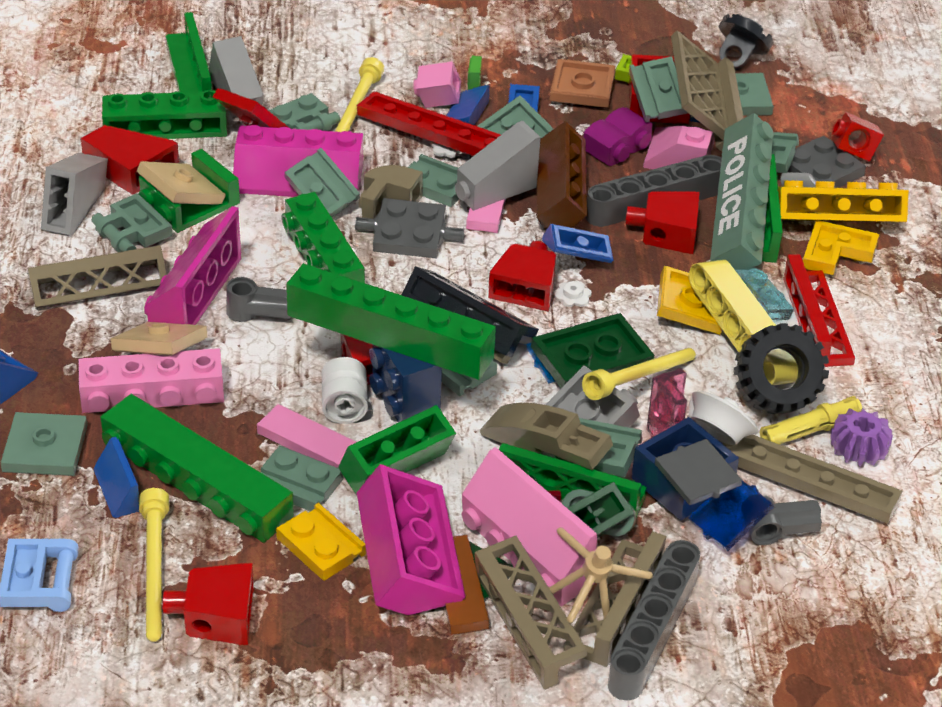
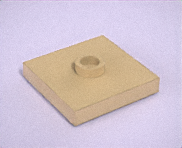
M140 161L137 172L172 203L219 205L224 200L225 193L190 164Z
M146 322L112 337L111 347L115 352L174 355L207 338V326Z

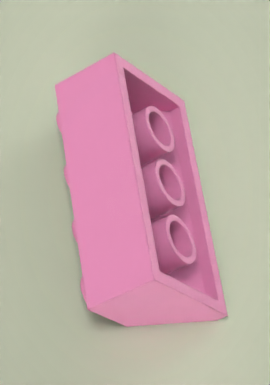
M496 447L488 452L462 493L463 511L461 515L467 527L479 532L487 540L489 546L517 536L548 587L581 568L585 562V558L557 534L558 528L561 527L589 552L597 549V533ZM514 551L503 554L511 561L515 568L518 558ZM584 576L553 594L561 607L579 594L586 580Z

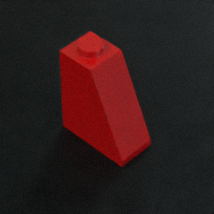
M107 125L81 138L82 153L107 158L106 178L132 195L140 191L139 177L141 175L137 172L140 161L179 163L178 143L174 140Z

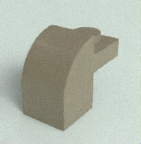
M385 165L368 171L364 175V190L359 198L362 218L375 219L380 213L383 198L419 202L422 198L423 172L399 165Z

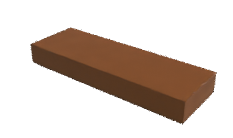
M468 535L455 536L453 540L465 598L462 601L445 603L444 608L451 635L489 629V618Z

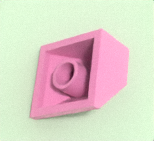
M674 126L655 128L643 168L657 169L705 155H711L715 139L712 131L703 130L699 127Z

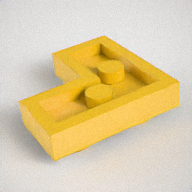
M816 220L803 258L805 268L813 271L823 270V273L834 275L839 256L872 263L879 234Z

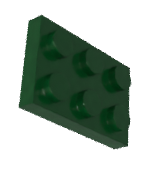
M621 313L532 337L531 349L560 388L583 366H586L591 371L602 369L612 373L652 360L655 357Z

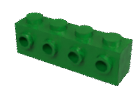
M205 90L203 92L175 91L173 93L145 92L142 94L126 95L116 93L102 96L103 126H112L165 139L227 137L226 108L212 98L216 92L215 90Z
M311 192L285 199V213H282L283 227L290 235L307 265L365 283L364 266L317 194Z

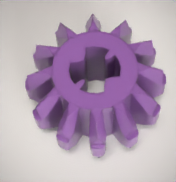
M849 408L846 414L838 415L834 428L831 430L830 439L831 445L834 446L835 455L844 456L845 463L856 461L860 467L863 462L874 466L877 460H884L891 446L893 435L892 429L888 426V419L878 418V411L870 414L864 408L860 412Z

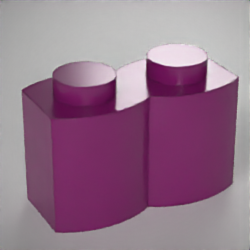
M626 107L618 108L605 120L602 119L594 122L584 131L583 137L586 139V152L608 166L623 162L630 153L645 149L650 144L652 139V123L649 121L645 122L643 117Z

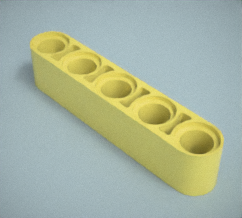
M727 260L700 262L691 266L689 271L690 285L738 352L742 350L741 345L751 335L765 327L776 326ZM773 349L767 353L763 363V370L767 380L773 386L796 382L798 366L792 355L781 349Z

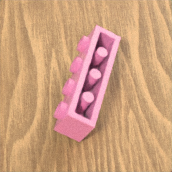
M220 348L180 351L174 355L136 354L79 359V392L82 413L108 411L130 394L135 395L154 408L224 402Z

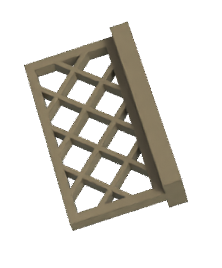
M677 30L671 35L682 108L714 133L716 147L722 151L725 129L744 119L734 63L726 57L717 63Z

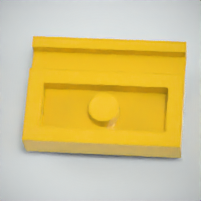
M319 502L314 505L312 511L307 512L305 510L276 528L277 539L323 581L352 564L355 557L366 555L365 543Z

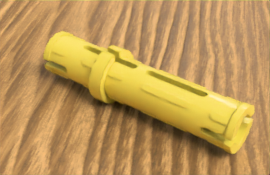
M850 396L832 404L822 403L810 412L761 427L760 437L780 445L817 431H830L834 428L835 420L839 414H846L849 408L860 412L862 405L859 399H856V396Z

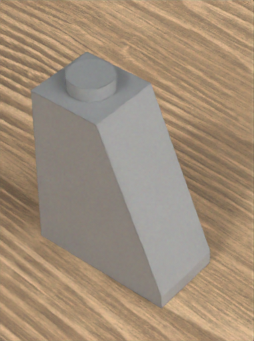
M242 36L213 42L209 73L215 89L222 88L262 105L264 95ZM229 111V113H230V115L232 116V118L237 117V116H235L232 112Z
M524 121L513 125L457 169L455 191L458 198L474 211L536 188L540 136Z
M76 153L46 167L41 219L42 230L69 236L74 234L105 189L107 158Z

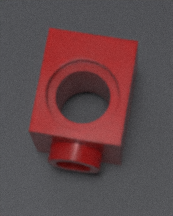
M848 112L844 113L842 119H838L835 122L831 133V139L837 148L869 162L884 136L877 125ZM861 131L857 139L848 140L852 132Z

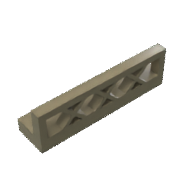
M161 245L30 267L27 272L35 309L159 287L161 279L164 275H167ZM157 264L160 279L146 281L137 275L136 271L139 267ZM122 270L129 275L122 285L115 287L103 280L105 274ZM89 276L95 280L91 289L86 292H79L69 285L75 278ZM132 277L138 281L137 283L128 284ZM56 282L62 286L56 297L41 299L38 285ZM99 283L106 287L95 290ZM66 289H67L68 291H70L71 293H73V294L63 295V296H62V294L64 293V291H65Z
M652 531L644 547L622 539L611 558L612 564L625 566L622 560L626 554L638 558L631 568L649 571L654 574L664 554L667 536ZM610 572L606 581L611 608L605 620L600 621L597 620L594 614L595 610L602 608L599 584L596 585L574 625V629L579 637L596 633L594 648L585 645L587 656L583 659L608 667L612 653L650 579ZM624 580L625 583L620 592L612 594L608 585ZM568 640L564 643V651L573 648Z
M517 536L476 551L475 565L479 581L543 689L546 690L558 685V668L586 657L587 648L572 624L567 621V616ZM514 551L518 558L515 568L499 564L496 560V557ZM517 579L531 582L535 585L532 596L515 591L514 586ZM535 607L551 611L553 617L550 625L533 621L531 615ZM553 636L568 640L573 648L554 655L549 647V643Z

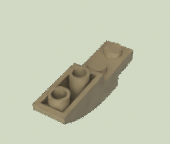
M512 403L501 406L480 429L481 435L500 443L539 454L545 451L590 470L595 468L613 446L610 435L582 425L578 414L537 403Z

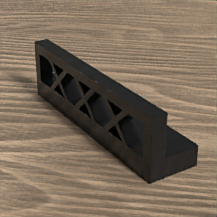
M415 266L402 293V296L496 326L495 350L509 357H513L522 336L532 338L539 331L538 328L431 270Z

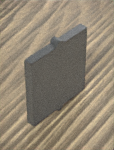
M707 439L686 447L678 446L676 451L655 458V465L689 505L710 497L719 498L721 493L742 485V479Z

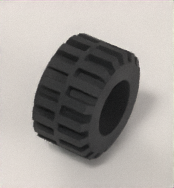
M780 323L776 326L765 327L751 335L741 345L742 350L737 353L735 358L738 364L734 367V375H738L739 381L736 382L738 390L742 388L745 393L742 397L747 402L752 401L754 408L767 410V413L770 414L790 413L814 402L817 399L816 395L821 393L826 386L822 383L824 379L828 378L829 370H825L824 364L829 363L827 355L822 356L820 350L824 347L821 342H814L813 338L815 335L810 331L804 333L801 331L802 327L798 325L788 326V323ZM773 349H781L788 352L797 363L798 377L793 387L782 390L774 387L764 374V359L767 353Z

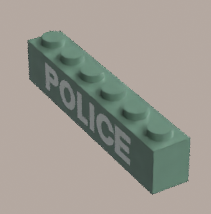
M755 113L727 127L724 132L710 261L727 260L738 275L762 264L774 133L771 126L766 121H762Z

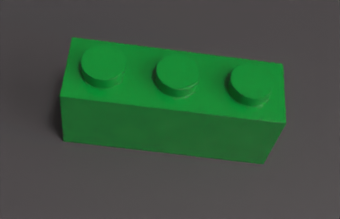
M435 405L348 446L338 468L357 495L356 492L380 464L407 473L444 455L452 443L456 432L439 407Z

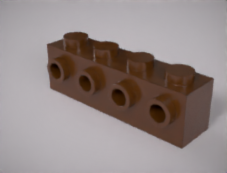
M566 121L540 139L536 216L540 224L545 228H548L550 224L574 228L587 216L586 139Z

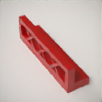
M800 254L787 255L783 280L799 326L802 327L801 331L804 333L810 331L815 335L813 338L814 342L822 343L824 348L820 350L822 356L827 355L829 363L824 364L825 367L854 365L855 355L823 270L806 271ZM811 282H817L818 287L813 290ZM819 304L826 307L823 312H821ZM827 326L834 329L831 334H829ZM831 346L842 351L843 354L830 355Z

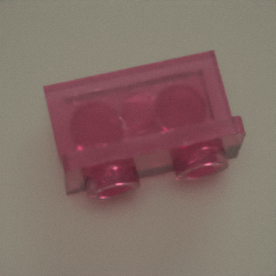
M682 368L652 378L646 428L651 438L685 419L688 400L684 397L687 373Z

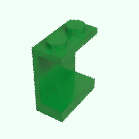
M202 148L191 153L192 167L225 193L222 204L172 203L142 176L139 177L140 191L138 194L164 217L177 233L232 206L240 204L239 178Z

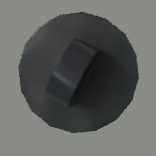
M725 14L718 26L720 32L726 38L719 52L720 61L726 57L727 52L730 50H738L742 54L739 60L731 61L734 63L735 71L742 69L752 54H768L774 44L773 38L769 33L767 37L762 33L764 29L760 24L739 14H733L731 18L729 14Z

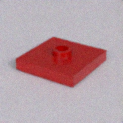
M217 88L212 97L237 116L239 121L246 126L288 127L254 100L222 88Z

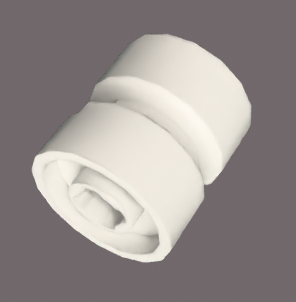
M338 357L330 360L321 371L322 412L332 422L339 424L356 422L364 417L368 410L366 369L361 362L354 358Z

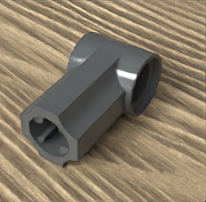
M236 277L228 281L226 288V314L230 319L238 322L249 321L255 316L291 319L290 316H287V291L285 289L258 287L252 279L246 277Z
M756 496L749 499L742 508L751 539L758 545L773 544L783 535L820 532L821 508L817 500L774 503L772 498L768 496Z

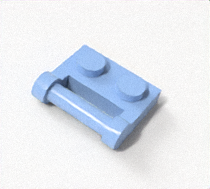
M8 539L0 583V607H48L56 612L68 610L72 597L68 591L72 563L78 555V543L71 539ZM47 557H56L58 559L53 588H42Z

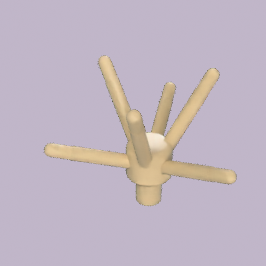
M563 528L557 529V534L585 558L581 568L549 587L552 594L582 576L586 578L567 617L569 623L575 621L593 583L599 584L603 619L605 620L610 610L606 581L610 572L645 579L653 577V574L649 571L612 564L611 551L608 547L601 545L596 550L589 552Z

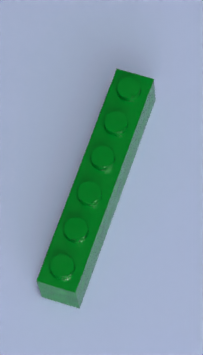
M304 263L286 283L287 316L480 380L494 359L496 330L494 325Z
M128 395L100 416L102 439L106 445L110 438L116 437L120 441L125 456L131 459L135 465L144 467L155 474L162 482L169 483L182 491L189 499L196 500L206 506L217 517L225 518L233 523L244 534L252 535L265 543L276 534L277 527L294 518L292 491L135 395Z

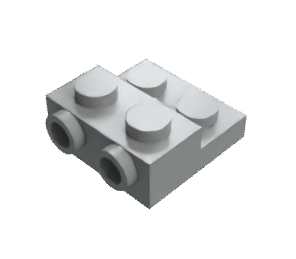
M583 366L546 404L576 413L579 418L630 427L640 416L637 408V399L626 389L620 391L614 387L608 397L599 400L588 398L583 391L582 380L587 373L592 371L586 366Z

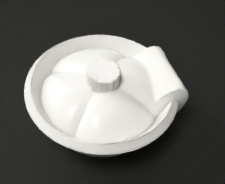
M705 391L692 393L689 401V417L717 440L729 445H736L742 438L758 433L755 422L738 408L739 404L729 397L722 399Z

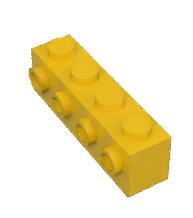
M784 180V187L778 186L781 219L907 222L909 190L898 189V183H879L878 189H867L866 182H847V188H835V182L816 181L815 187H803V181Z

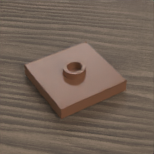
M558 59L550 91V101L608 108L616 66Z

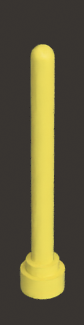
M368 57L363 60L359 68L361 80L335 132L349 131L357 115V104L364 100L371 84L381 79L385 68L379 59Z
M686 348L612 373L598 369L587 373L583 377L582 388L588 398L599 400L608 397L615 386L690 362L695 359L696 353L692 348Z
M149 488L144 490L139 496V511L144 519L147 520L146 637L149 641L156 642L162 635V519L169 512V495L163 489Z

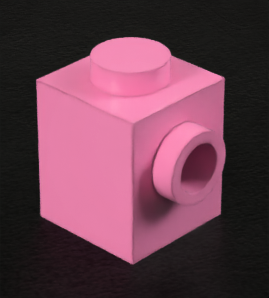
M453 61L419 66L417 79H414L413 87L415 95L417 97L420 96L425 108L459 103L461 79Z

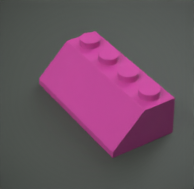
M240 125L235 142L233 174L239 178V193L287 197L299 196L285 179V171L307 156L315 154L319 148L325 151L359 191L363 168V133Z
M232 206L202 226L196 236L191 237L187 249L176 258L174 267L168 275L163 276L153 296L150 295L147 298L144 312L147 315L148 322L190 325L198 323L241 260L238 207Z
M380 464L356 492L375 605L405 615H412L443 607L445 603L462 601L465 598L442 485Z

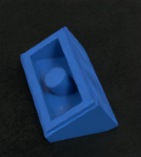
M490 85L461 92L459 103L453 104L446 116L475 125L489 103Z
M550 224L542 236V241L553 252L607 263L613 262L608 235Z
M112 437L96 462L94 473L112 517L118 518L139 512V490L119 439Z

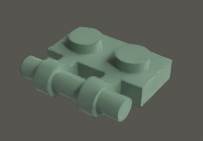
M313 93L303 95L298 99L268 110L291 129H319L321 131H328L332 128V125L340 122L339 114L336 111L329 113V107Z
M138 193L111 204V214L103 216L101 213H96L91 219L96 231L103 238H108L111 241V246L117 252L135 250L136 247L132 243L137 241L144 247H148L173 236L172 225ZM122 226L125 228V229L122 230V231H119V230L117 229V228H120V227H122Z

